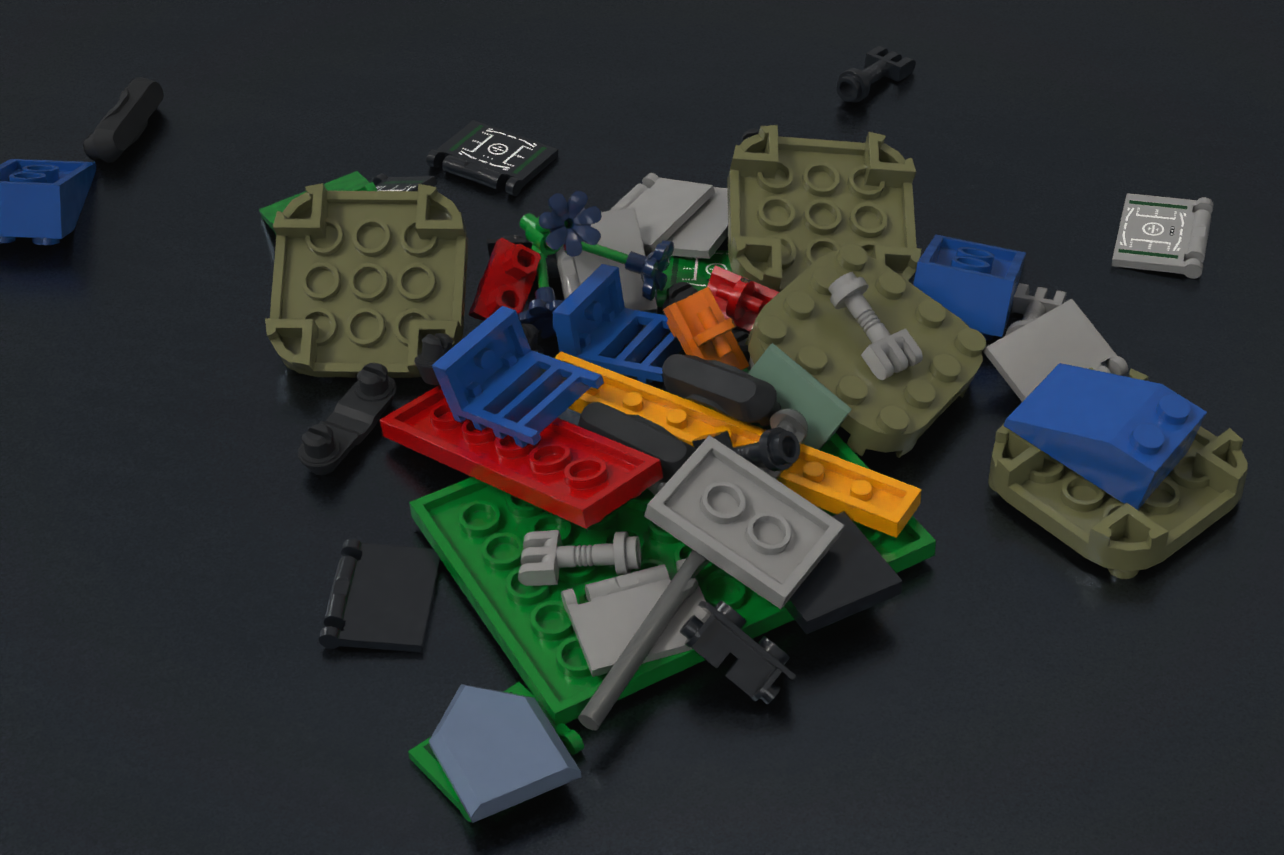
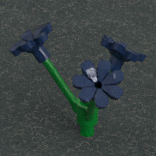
M575 191L570 196L568 202L560 193L552 195L548 200V205L552 212H544L538 218L532 213H527L520 220V227L525 231L526 239L532 243V250L538 252L541 256L537 267L539 288L535 292L536 299L529 302V310L518 314L521 324L534 325L538 330H541L542 339L556 336V332L553 329V311L563 301L555 300L554 289L549 287L546 258L548 255L559 251L562 246H564L566 254L571 257L579 256L583 250L625 264L626 270L641 274L643 281L642 296L652 301L657 289L663 291L666 285L667 275L662 272L667 270L670 264L674 243L662 240V243H659L648 256L632 251L627 255L597 244L601 238L600 232L591 227V224L601 220V211L596 206L585 209L588 200L587 195L582 191Z

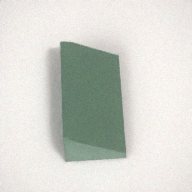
M773 343L766 349L748 373L774 386L777 393V402L780 403L781 409H794L805 417L808 424V433L802 444L820 450L832 438L852 410Z

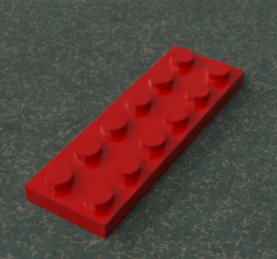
M440 385L380 419L385 438L585 529L600 522L606 515L630 499L638 497L644 490L663 478L660 459L558 417L539 433L541 440L535 446L528 443L524 448L516 445L512 436L507 435L503 439L495 437L492 428L486 427L482 431L475 429L472 420L465 419L462 423L455 421Z

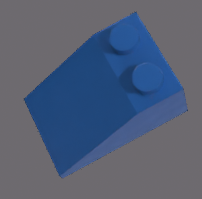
M9 159L0 164V243L14 242L16 237L32 238V243L37 245L60 243V239L75 230L96 173V162Z
M935 234L917 262L913 285L959 317L970 328L979 331L986 340H993L994 336L1003 337L1007 327L1026 252Z
M1059 363L1006 418L1003 426L1120 502L1128 503L1139 510L1186 455L1207 412L1160 383Z

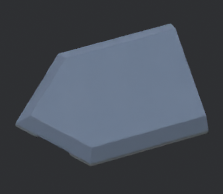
M461 684L429 739L434 755L472 823L582 777L580 769L534 697Z

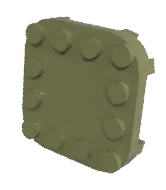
M778 125L760 126L758 134L745 139L740 145L735 146L727 180L728 257L732 272L781 292L818 258L829 252L839 251L844 244L853 243L862 247L867 255L884 263L912 283L922 250L917 248L912 185L916 169L913 159L908 158L905 160L900 152L884 143L885 135L868 132L865 143L781 137L778 136Z
M324 183L305 186L307 192L291 200L283 212L277 210L272 227L276 233L270 318H265L267 337L285 366L299 374L314 377L357 378L358 372L365 365L378 363L387 368V376L391 378L421 377L414 362L415 357L422 353L423 342L421 340L428 334L435 336L436 333H443L449 335L454 340L452 343L453 348L462 340L464 333L468 237L461 212H459L453 201L440 194L436 187L418 184V191H327Z
M847 243L842 245L839 251H832L818 258L770 300L758 314L745 344L748 345V352L755 365L766 349L773 343L847 404L852 410L840 427L851 434L846 444L853 452L860 456H863L866 449L884 453L895 452L897 457L900 458L913 449L918 438L959 396L963 398L983 361L982 352L986 346V339L979 331L970 328L959 317L884 263L867 255L862 247L853 243ZM849 272H853L857 278L863 277L869 286L863 296L881 323L884 324L891 335L906 328L922 351V361L914 366H908L907 369L899 373H893L892 376L884 380H879L861 356L865 349L872 344L847 307L835 309L830 302L832 294L828 290L829 286Z
M1134 369L1129 371V377L1148 381L1149 376ZM1002 425L996 431L988 484L1007 503L1080 555L1107 568L1117 578L1130 579L1135 577L1139 570L1148 569L1166 560L1230 512L1242 498L1248 472V463L1241 450L1243 439L1231 428L1217 437L1200 426L1186 455L1137 510L1128 503L1120 502Z

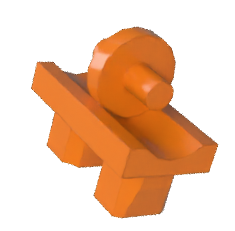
M709 287L663 309L668 319L666 323L674 338H678L686 355L697 356L705 360H717L740 370L750 366L731 331L736 327L733 319H725Z

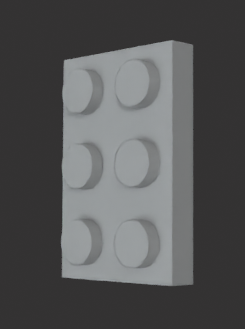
M710 435L647 504L644 517L779 609L783 608L840 537L844 528V524Z

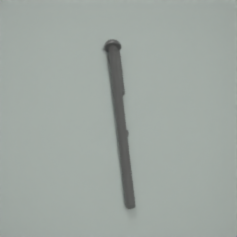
M781 409L770 418L771 429L781 427L786 431L794 433L799 441V445L806 439L808 424L805 417L797 410ZM763 463L755 464V466L776 480L783 472V470L775 472L769 470ZM694 550L688 555L578 716L583 726L590 730H597L684 600L689 598L698 588L699 583L694 578L710 562Z

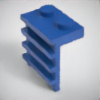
M601 264L553 311V329L557 335L559 352L567 353L624 376L637 377L638 381L648 385L653 380L664 382L662 367L665 360L671 355L678 354L683 349L678 338H674L670 332L640 364L648 352L660 342L666 332H669L668 330L670 329L666 323L668 319L666 315L625 308L619 267ZM632 340V342L617 356V354L624 348V345Z
M501 306L432 364L455 421L462 423L465 419L472 420L475 429L482 431L486 427L492 428L495 437L503 439L507 435L512 436L516 445L523 448L528 443L535 446L541 440L540 432L591 387L598 389L604 384L600 374L531 350L516 310Z

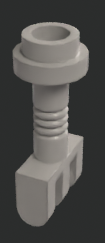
M853 272L846 273L829 286L828 290L832 294L830 302L835 309L847 307L858 324H860V327L863 328V331L866 332L872 344L865 349L861 356L873 374L879 380H884L892 376L893 373H899L907 369L908 366L920 363L923 359L922 351L905 328L891 335L863 296L869 288L864 278H857Z
M1019 283L1013 299L1012 312L1023 314L1024 316L1022 320L1013 322L1008 327L1006 335L1065 303L1067 292L1057 290L1053 300L1047 299V288L1038 287L1035 296H1030L1029 285Z
M559 530L528 532L524 536V550L521 554L518 580L526 586L558 585L560 568L576 567L577 565L579 567L582 565L593 566V564L595 566L615 565L618 576L631 573V569L641 568L640 539L638 536L629 537L627 531L615 532L613 543L594 544L593 546L590 544L588 546L578 545L576 547L575 545L563 546Z

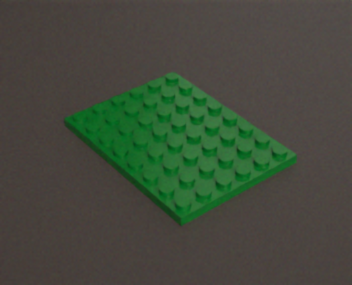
M747 367V368L743 369L742 371H744V372H746V373L748 374L750 370H748V367ZM750 423L765 430L771 429L770 425L764 427L761 426L759 423ZM836 432L820 449V451L869 469ZM473 477L409 502L411 517L531 693L555 725L567 724L577 719L608 674L592 677L568 613L565 611L561 591L573 588L578 605L587 603L586 584L617 577L618 575L615 565L595 566L593 564V566L582 565L581 567L577 565L576 567L560 568L558 585H523L518 580V574L521 566V554L524 550V536L528 532L559 530L563 546L575 545L577 547L578 545L588 546L590 544L593 546L594 544L613 543L615 532L627 531L629 537L638 536L641 545V568L631 569V573L664 564L670 580L677 573L676 561L686 559L693 550L644 517L647 504L655 496L648 488L641 495L630 499L606 515L603 520L591 525L587 529ZM820 508L821 510H823L824 512H826V513L829 514L830 516L836 515V514H834V513H832V512H829V511H827V510H824V509ZM914 516L910 518L897 538L853 521L896 573L935 556L936 540ZM709 562L695 576L706 602L715 607L722 600L747 621L741 630L752 639L794 620L784 606L782 609H779L712 562ZM689 650L643 663L618 700L705 661V659L696 651Z

